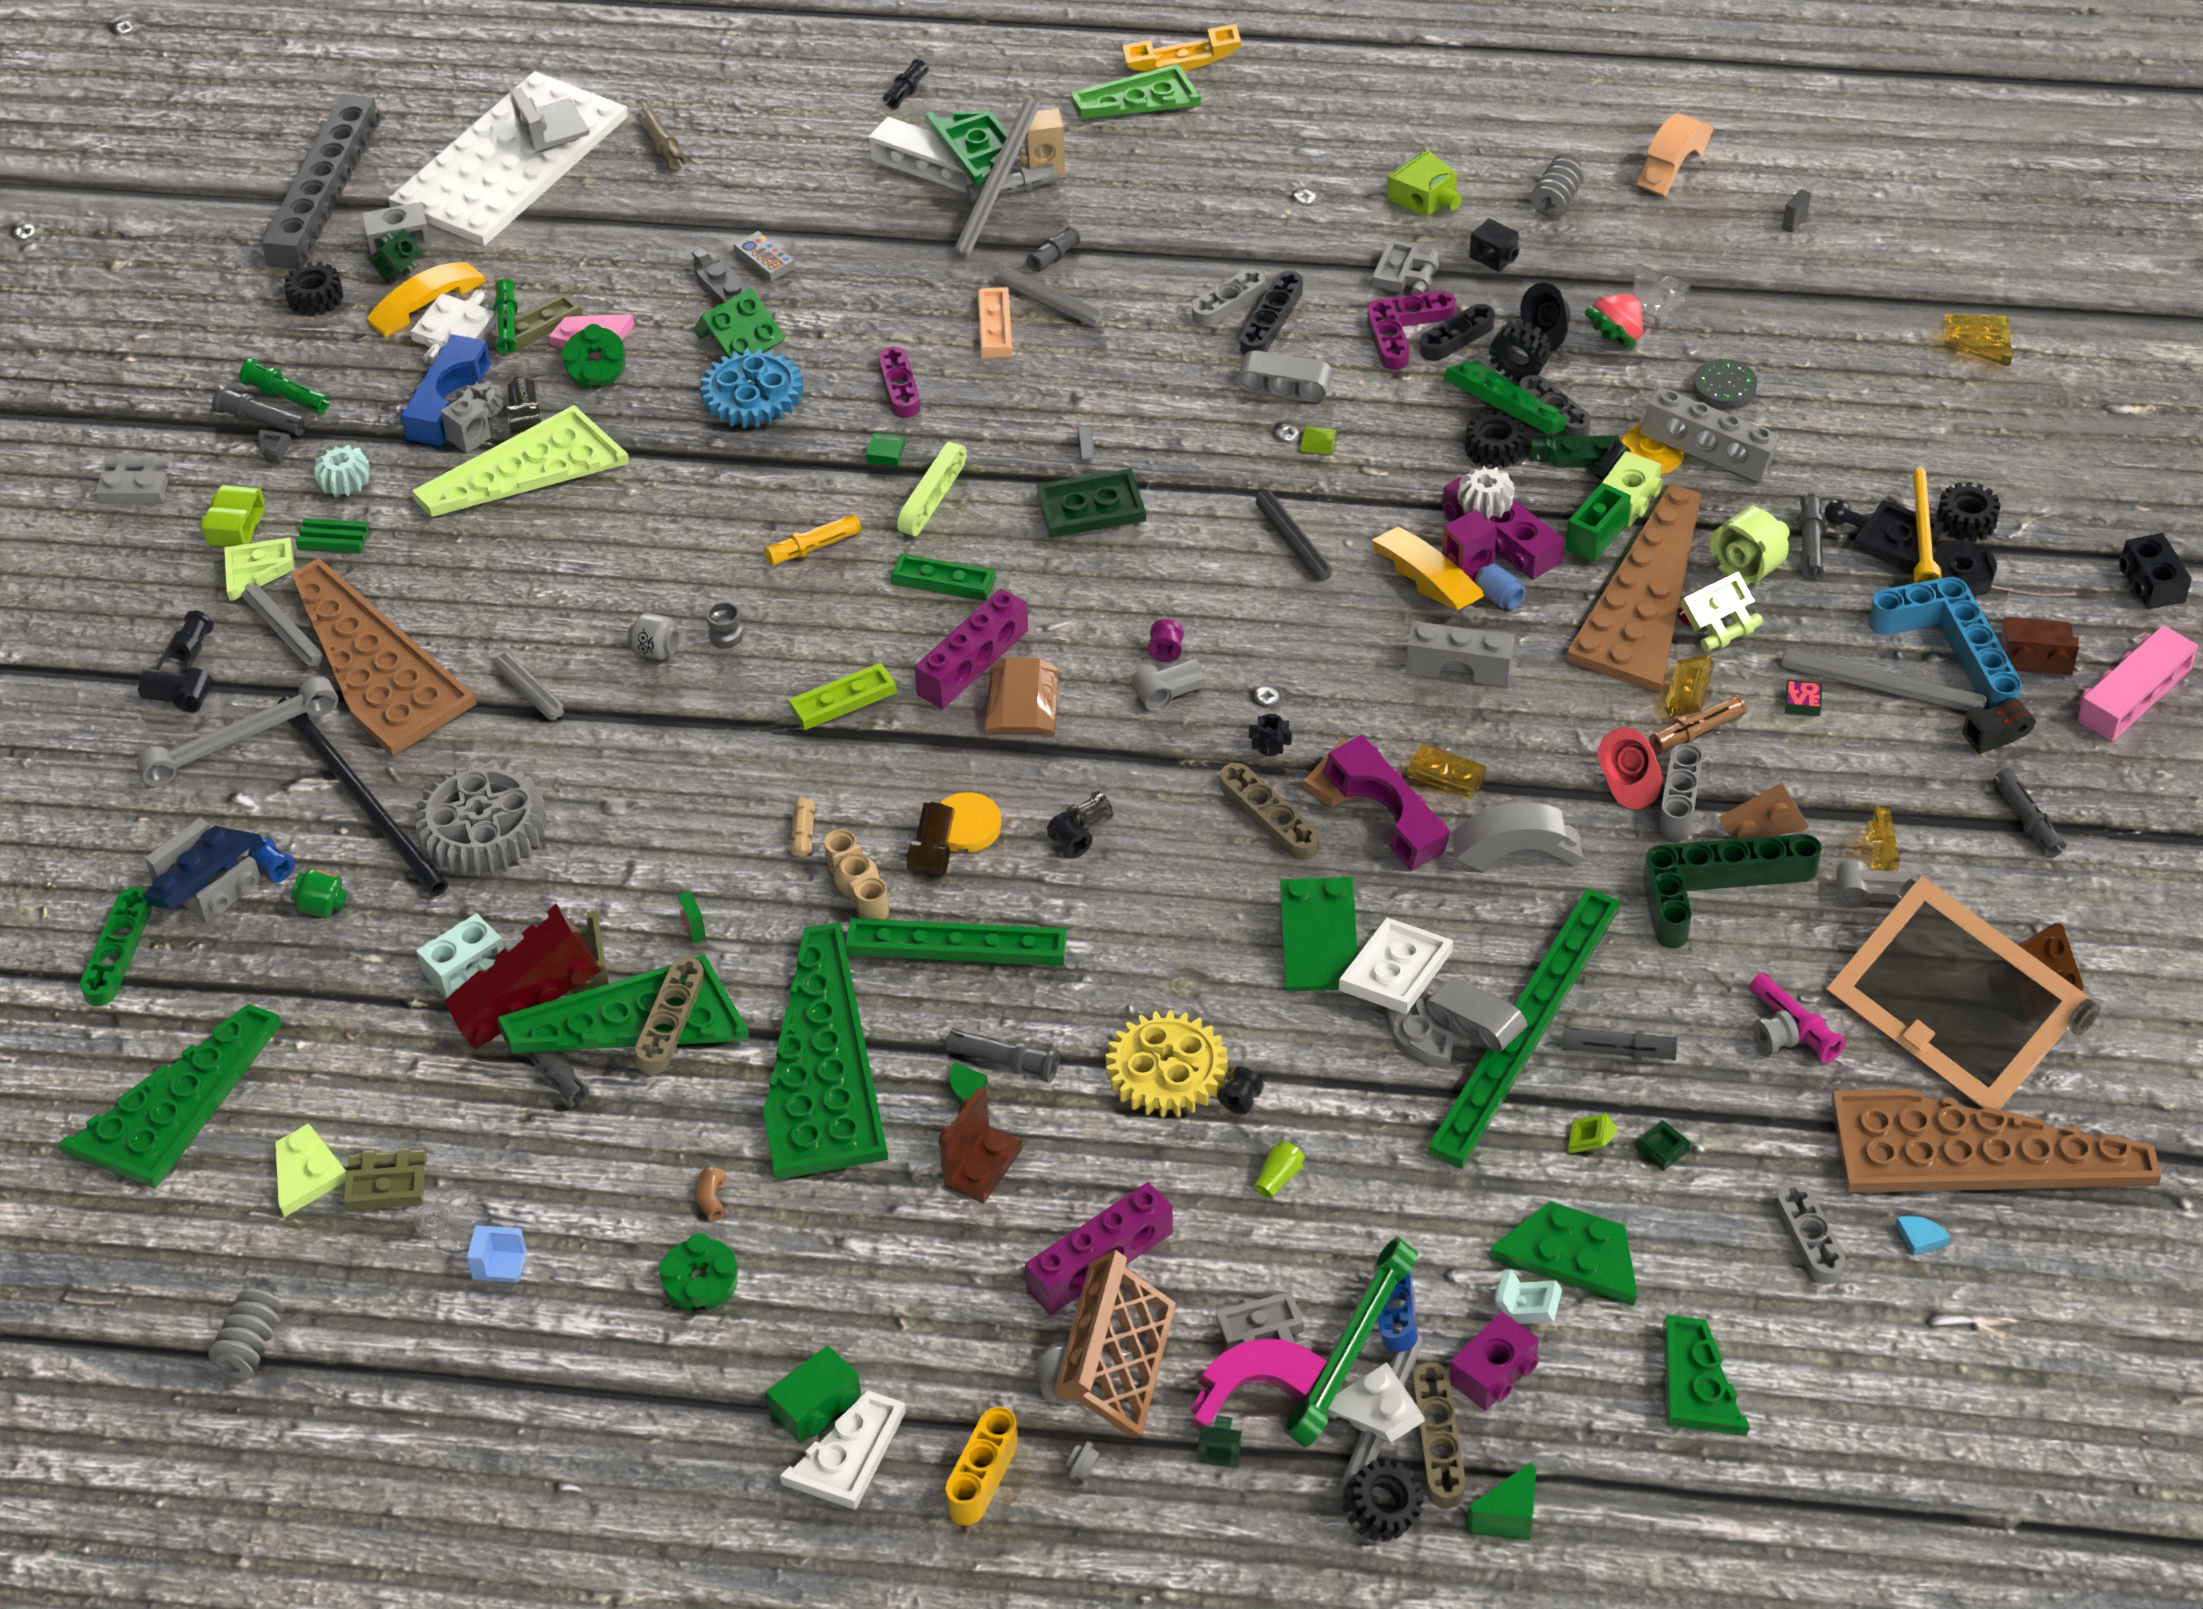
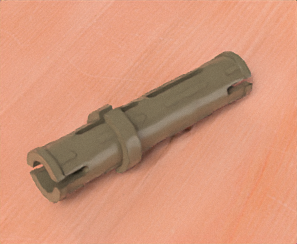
M642 108L641 111L645 117L638 112L637 120L655 143V150L661 157L666 159L670 168L674 170L681 169L682 166L678 160L680 159L685 165L687 158L679 149V142L673 135L667 132L652 108Z

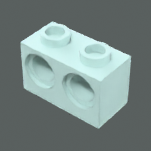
M476 913L465 921L458 923L454 928L438 938L429 941L416 952L422 974L447 998L477 971H487L493 966L494 956L503 950L504 946L502 938Z

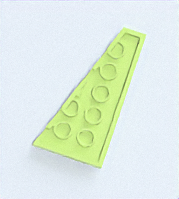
M573 405L412 490L414 500L431 517L630 463L628 454L582 411Z

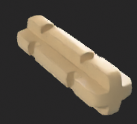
M805 796L799 797L798 801L794 803L790 851L793 856H799L800 859L806 858L807 854L811 853L812 850L811 839L813 837L815 803L812 799H806Z

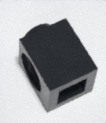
M1488 218L1471 233L1469 257L1500 272L1518 257L1520 250L1518 247L1519 232Z

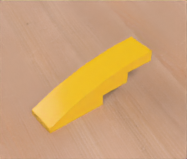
M1396 527L1372 540L1374 552L1392 559L1397 573L1415 580L1418 593L1457 611L1484 597L1483 590L1458 566L1437 549L1408 531Z

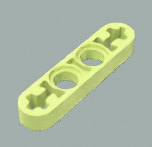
M947 442L903 506L898 518L899 532L912 536H917L921 532L964 466L967 451L964 445Z

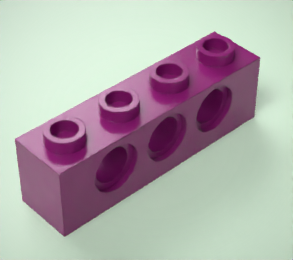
M1462 476L1444 486L1443 511L1447 516L1455 520L1468 514L1464 513L1463 507L1459 504L1458 489ZM1514 499L1510 511L1503 512L1501 518L1494 515L1490 517L1489 520L1494 524L1497 531L1495 553L1500 554L1518 571L1523 572L1530 579H1536L1562 562L1564 538Z
M1001 588L914 666L917 695L941 709L950 704L1028 632L1027 602Z
M1146 1182L1025 1263L1027 1291L1051 1316L1081 1296L1091 1261L1117 1250L1127 1258L1125 1264L1127 1265L1173 1234V1206L1149 1182Z

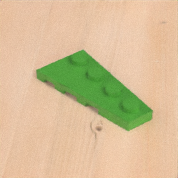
M1179 64L1071 92L1070 102L1080 118L1083 119L1201 106V96Z

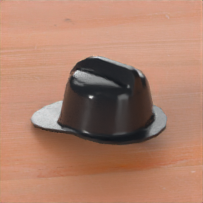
M1546 282L1536 283L1522 297L1520 305L1523 326L1528 322L1532 324L1531 329L1535 330L1536 327L1541 329L1539 335L1545 334L1548 339L1545 343L1551 344L1549 351L1553 353L1562 345L1566 338L1568 323L1571 317L1570 307L1556 286Z

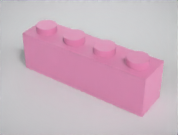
M2164 625L2153 635L2147 634L2133 653L2127 652L2113 671L2107 670L2104 673L2099 684L2093 689L2088 688L2084 691L2078 702L2081 708L2077 722L2113 742L2192 670L2198 645Z

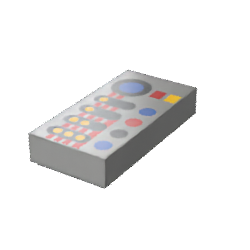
M759 231L734 244L735 253L769 281H773L795 269L794 259Z

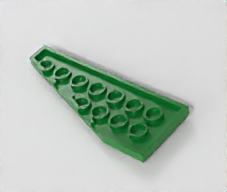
M836 922L804 928L797 958L795 979L792 981L790 989V1001L788 1007H786L777 1046V1059L769 1082L768 1099L765 1100L763 1109L775 1180L888 1160V1151L841 924Z

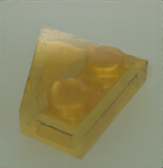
M1944 314V344L2004 366L2011 365L2012 349L2008 316Z

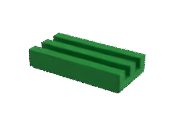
M304 518L302 522L303 527H300L299 530L300 536H297L295 541L297 549L361 553L369 533V527L367 522Z

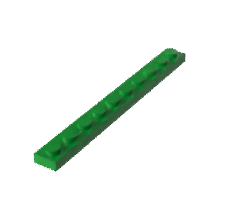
M1589 888L1585 890L1515 1004V1007L1525 1017L1527 1028L1501 1052H1495L1488 1048L1428 1145L1429 1156L1457 1168H1464L1620 908V900Z

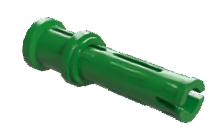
M253 358L246 360L240 369L239 381L241 384L260 388L265 395L276 394L318 414H324L329 408L330 402L328 400H330V397L328 395L287 379L279 369L273 367L270 369L266 368Z

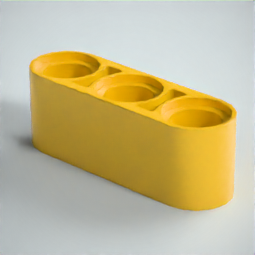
M993 1407L984 1412L947 1481L948 1513L952 1521L958 1525H973L983 1517L1017 1450L1016 1417L1011 1410L1005 1407ZM995 1432H1005L1004 1434L1000 1435L994 1434ZM980 1464H987V1465H988V1466L982 1467V1468L976 1467L977 1465H980ZM962 1497H971L970 1500L966 1501L958 1500Z

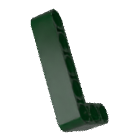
M1795 834L1653 846L1646 853L1643 885L1657 941L1667 948H1679L1688 941L1692 910L1687 891L1811 881L1818 873L1822 851L1820 841L1809 834Z

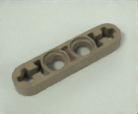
M1230 763L1222 768L1220 772L1221 791L1290 856L1295 859L1306 860L1317 854L1319 849L1317 830L1249 767L1241 763ZM1260 796L1267 801L1264 804L1255 805L1250 803L1249 799ZM1276 817H1284L1290 822L1279 826L1273 824L1271 820Z
M688 957L679 958L673 962L635 1048V1064L643 1073L658 1074L669 1065L703 985V966L696 959ZM686 974H689L686 979L685 986L682 985L681 978H684ZM676 997L683 999L685 1003L676 1007L668 1005L666 1000ZM659 1024H668L674 1029L668 1033H660L654 1028ZM653 1045L658 1046V1054H655L653 1058H649L653 1051Z
M1427 1362L1418 1366L1414 1371L1412 1389L1414 1403L1425 1420V1415L1433 1410L1441 1411L1447 1416V1420L1441 1424H1432L1426 1420L1418 1425L1427 1493L1430 1501L1435 1506L1450 1509L1462 1502L1465 1492V1475L1448 1371L1442 1365ZM1432 1378L1436 1384V1396L1429 1397V1386L1426 1379ZM1445 1445L1452 1450V1455L1446 1459H1437L1430 1453V1450L1434 1446ZM1448 1472V1482L1452 1492L1446 1493L1443 1487H1441L1442 1473Z

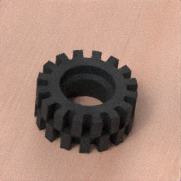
M307 262V267L304 268L300 264L296 266L297 271L291 269L289 276L286 275L284 278V288L288 304L295 313L299 311L300 315L305 316L309 312L310 316H315V312H320L321 315L326 314V309L333 311L335 309L334 305L339 306L341 304L340 299H343V290L339 273L335 267L332 268L328 263L323 267V262H317L316 266H313L312 262Z
M1516 320L1514 324L1510 321L1501 327L1489 346L1491 347L1489 355H1492L1490 359L1492 364L1498 363L1495 368L1498 372L1503 369L1506 372L1504 374L1505 377L1509 378L1510 375H1514V380L1519 382L1521 377L1540 374L1551 356V351H1549L1551 344L1545 343L1548 339L1545 334L1539 335L1541 329L1536 327L1533 330L1530 328L1531 323L1526 322L1522 326V321ZM1512 346L1522 349L1528 356L1519 354Z
M1492 410L1486 411V416L1479 413L1476 419L1472 417L1466 428L1465 451H1467V456L1469 458L1473 457L1472 462L1475 464L1482 461L1481 467L1484 465L1486 468L1488 464H1493L1492 469L1498 467V464H1502L1503 468L1509 467V461L1514 465L1517 463L1518 458L1521 459L1524 451L1525 428L1524 425H1521V420L1518 418L1513 420L1514 416L1510 414L1503 416V411H1498L1497 415H1493ZM1498 438L1501 439V441H1492L1488 439Z
M1961 482L1955 483L1954 488L1951 485L1948 486L1946 492L1943 491L1941 494L1936 517L1938 521L1944 523L1943 533L1949 531L1948 536L1952 539L1958 535L1960 536L1959 540H1965V537L1970 538L1971 542H1976L1977 537L1981 540L1987 539V534L1991 536L1997 526L2001 507L1997 494L1992 496L1993 490L1988 488L1984 491V485L1979 483L1977 487H1972V482H1966L1964 487ZM1960 510H1969L1977 514H1968Z
M1376 1459L1367 1466L1364 1465L1346 1485L1348 1488L1343 1493V1499L1348 1500L1343 1505L1344 1513L1351 1511L1353 1513L1347 1520L1351 1525L1356 1522L1361 1525L1357 1530L1361 1535L1367 1530L1371 1531L1369 1539L1374 1541L1381 1535L1383 1542L1390 1541L1393 1537L1395 1539L1399 1538L1414 1524L1423 1510L1419 1506L1424 1502V1495L1417 1494L1422 1486L1419 1481L1413 1484L1410 1481L1415 1474L1411 1470L1403 1474L1401 1470L1404 1465L1399 1462L1391 1468V1459H1383L1380 1464ZM1380 1487L1387 1490L1396 1501V1511L1388 1514L1379 1510L1370 1498L1371 1489Z

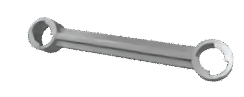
M311 678L301 685L298 696L171 751L163 747H153L145 750L137 759V768L145 784L152 787L163 786L173 780L177 773V768L305 712L311 716H323L330 713L338 704V696L327 678ZM317 694L318 696L324 695L320 699L310 701ZM154 765H156V767L162 766L159 769L149 771V769Z

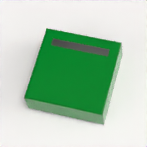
M873 433L866 453L867 463L898 466L905 448V436Z

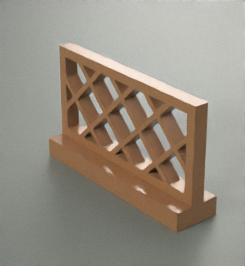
M1114 1250L1091 1261L1089 1264L1053 1395L1063 1402L1076 1399L1135 1439L1142 1436L1176 1303L1125 1267L1127 1258L1117 1250ZM1121 1281L1128 1286L1133 1300L1124 1302L1119 1289ZM1146 1301L1152 1302L1161 1309L1158 1322H1153ZM1135 1305L1143 1327L1137 1329L1134 1328L1127 1307ZM1115 1311L1124 1332L1119 1335H1115L1110 1322L1112 1312ZM1142 1332L1146 1333L1151 1346L1150 1353L1146 1356L1137 1334ZM1123 1338L1127 1339L1134 1360L1129 1362L1125 1361L1118 1340ZM1107 1344L1115 1364L1114 1367L1108 1369L1101 1355L1103 1345ZM1133 1365H1137L1142 1378L1139 1389H1136L1128 1368ZM1115 1371L1118 1372L1125 1390L1124 1394L1118 1396L1109 1376V1373ZM1097 1377L1106 1398L1104 1401L1090 1393L1094 1379ZM1128 1398L1133 1411L1132 1421L1125 1417L1119 1400Z

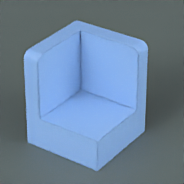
M475 1225L467 1255L472 1279L509 1283L519 1282L527 1252L522 1230L519 1228Z

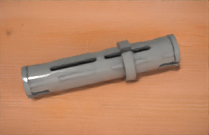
M1053 163L1034 169L1022 168L1020 172L1007 175L997 197L1022 190L1028 192L1032 191L1033 187L1057 182L1055 166ZM986 181L978 186L974 184L966 185L967 196L971 204L977 201Z

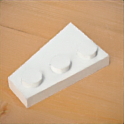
M867 1391L835 1422V1428L820 1443L815 1441L805 1451L806 1456L794 1468L789 1466L780 1475L781 1485L856 1510L906 1412L905 1403Z

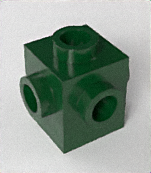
M401 229L394 235L389 231L376 242L379 248L367 260L388 282L400 273L405 276L418 265L415 259L423 251L417 245L416 240L404 229Z

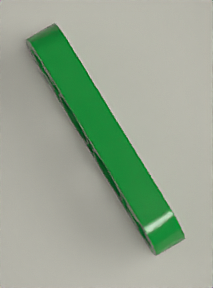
M133 887L124 890L119 894L80 982L83 996L89 1005H106L117 995L152 913V906H149L143 897L146 891L142 888ZM121 928L132 929L126 936H113ZM111 955L120 957L117 962L111 965L101 963L103 959Z

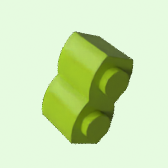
M222 485L217 493L212 496L211 508L201 518L200 531L205 536L207 545L230 547L250 543L255 526L260 522L265 509L261 488Z

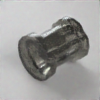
M1100 791L1093 792L1091 798L1079 805L1072 804L1066 809V812L1074 816V822L1082 830L1085 829L1089 831L1090 826L1099 821H1108L1113 818L1112 806L1107 797Z

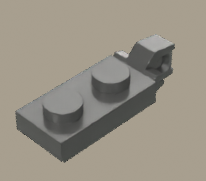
M704 248L692 252L697 282L720 305L749 289L720 258L717 257L712 260L710 253Z

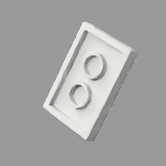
M1386 918L1340 978L1339 991L1407 1014L1452 953L1453 940Z

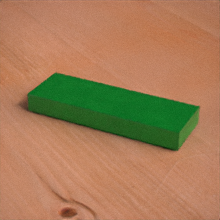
M900 553L890 577L892 585L987 601L996 580V571Z

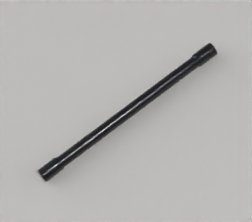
M284 696L277 704L291 699L293 696ZM305 712L287 720L300 733L412 869L414 876L427 892L433 897L443 894L448 887L446 879L412 843L310 720L308 713Z

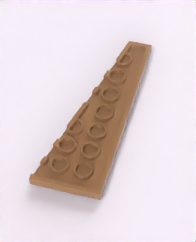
M1670 483L1568 649L1567 662L1660 694L1663 689L1701 493Z

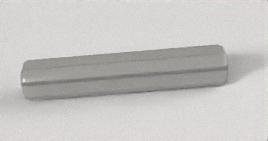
M502 653L500 656H496L494 659L495 669L549 720H556L557 717L563 715V704L510 654Z

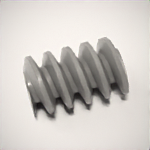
M1569 153L1556 155L1529 195L1533 206L1543 214L1548 216L1563 214L1583 183L1584 172L1577 157Z
M244 1289L239 1292L235 1304L232 1305L229 1311V1316L223 1322L222 1330L217 1333L215 1343L209 1349L208 1354L212 1363L223 1373L239 1380L251 1379L254 1373L252 1367L258 1366L260 1362L258 1354L265 1352L267 1348L265 1341L272 1339L274 1334L272 1329L278 1327L280 1323V1318L277 1314L285 1311L283 1304L270 1293L260 1289Z

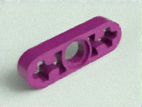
M897 346L884 348L879 353V366L892 412L901 418L913 417L920 411V399L907 353L903 348ZM892 361H895L898 367H892ZM899 379H903V380H906V381H907V382L904 383V384H893V383H892L894 380H899ZM906 396L907 403H903L901 397Z

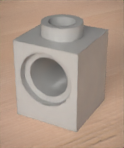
M466 395L440 411L446 439L465 453H469L491 438L486 409Z

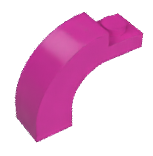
M1259 1339L1234 1346L1217 1357L1200 1377L1198 1383L1211 1392L1209 1394L1203 1389L1190 1408V1411L1196 1414L1190 1425L1204 1433L1227 1396L1236 1388L1248 1383L1262 1382L1271 1384L1301 1402L1327 1361L1307 1348L1285 1340Z

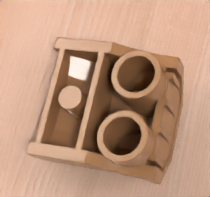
M1004 658L990 666L985 723L986 736H993V733L1047 734L1048 737H1055L1058 668L1041 658Z

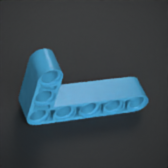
M1946 577L1883 589L1874 594L1869 617V626L1874 632L1890 635L1939 625L1976 693L1986 696V710L1999 706L2008 699L2019 698L2022 685L2021 680L1970 589L1963 580L1955 577Z

